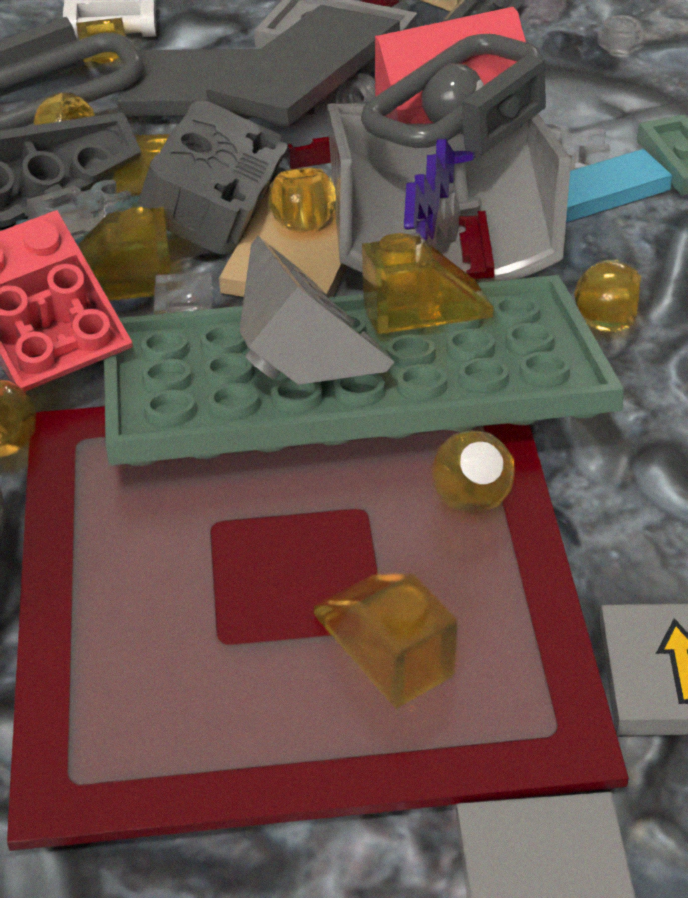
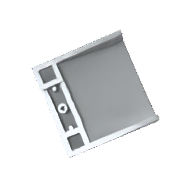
M327 104L339 260L341 263L359 272L385 281L378 263L376 249L387 245V238L395 235L398 236L402 245L409 243L408 234L416 233V229H404L406 183L415 182V175L425 174L426 176L427 155L436 154V146L412 148L374 136L365 129L361 121L362 111L366 104ZM539 114L535 115L485 154H476V158L473 161L465 162L469 197H481V204L476 208L461 210L460 216H476L477 211L486 210L495 266L494 278L466 279V270L470 269V264L462 262L459 233L464 232L465 228L458 224L455 241H438L436 238L435 257H429V261L420 262L422 275L414 277L416 288L520 279L563 260L571 159ZM429 123V124H409V125H413V126H426V125H430V124H434V123ZM460 132L448 140L453 151H467L464 145V132Z

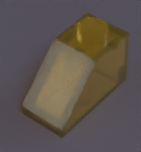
M133 207L125 211L108 213L78 244L80 251L109 301L174 294L164 207L150 209Z
M394 233L382 237L380 241L362 243L364 308L378 334L493 317V305L476 280L422 237Z
M414 573L371 575L314 605V615L395 709L455 676L458 620Z

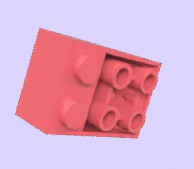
M58 210L0 231V366L20 394L133 348L132 340Z

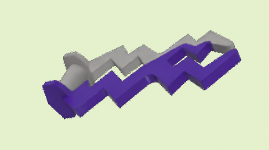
M438 139L436 154L427 155L426 176L425 174L415 175V182L406 183L404 229H416V233L408 234V242L419 262L429 261V257H435L436 238L438 241H455L461 210L476 208L481 204V197H469L465 162L473 161L476 158V153L453 151L446 139Z

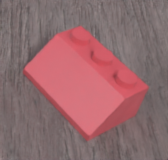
M514 7L375 36V97L457 41L468 36L496 34L526 42L518 11ZM487 54L473 56L461 64H465L476 71L485 85L515 64L516 61ZM422 91L385 116L406 124L433 123L422 108Z

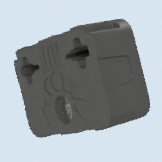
M195 101L190 105L179 125L177 124L160 152L152 159L136 206L137 213L144 220L210 251L225 255L232 254L271 183L273 184L288 144L280 141L282 136L278 133L244 119L225 108L208 101Z

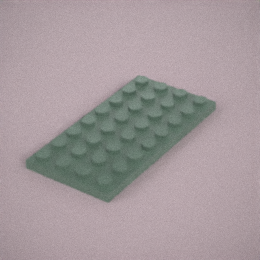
M559 275L419 288L410 291L399 290L329 297L333 303L355 321L352 326L354 330L360 334L363 331L366 332L393 359L394 364L387 372L298 385L281 372L274 380L255 367L245 356L250 348H248L239 332L243 306L119 318L133 342V348L104 359L105 444L109 466L120 464L146 466L158 460L186 457L211 459L223 453L251 450L276 452L289 446L317 443L341 445L349 440L382 436L400 439L420 432L439 430L464 432L476 426L504 423L529 425L542 419L570 416L586 419L595 417L600 413L623 411L624 388Z

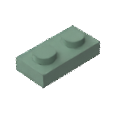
M683 114L639 123L638 143L672 174L671 184L681 196L688 195V117Z

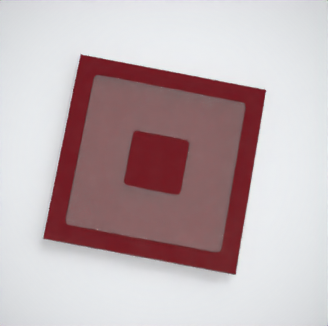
M105 406L31 412L7 831L9 851L628 786V773L530 424L514 425L504 423L476 426L464 432L449 430L420 432L400 439L384 436L354 439L341 445H325L322 443L289 446L276 452L251 450L223 453L211 459H197L194 457L158 460L146 466H132L129 464L109 466L105 444ZM487 442L500 452L503 458V469L501 475L494 482L478 484L464 475L461 469V454L469 444Z

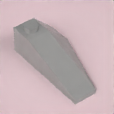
M257 236L250 248L239 329L248 348H250L249 352L245 355L246 358L270 378L275 380L282 372L298 385L387 372L394 364L393 359L366 332L363 331L360 334L354 330L352 326L355 321L333 303L329 296L305 272L261 237Z

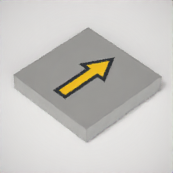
M688 604L601 605L599 624L617 736L688 735Z

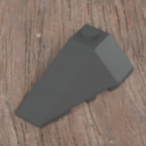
M124 112L0 130V227L10 226L139 159L141 150Z

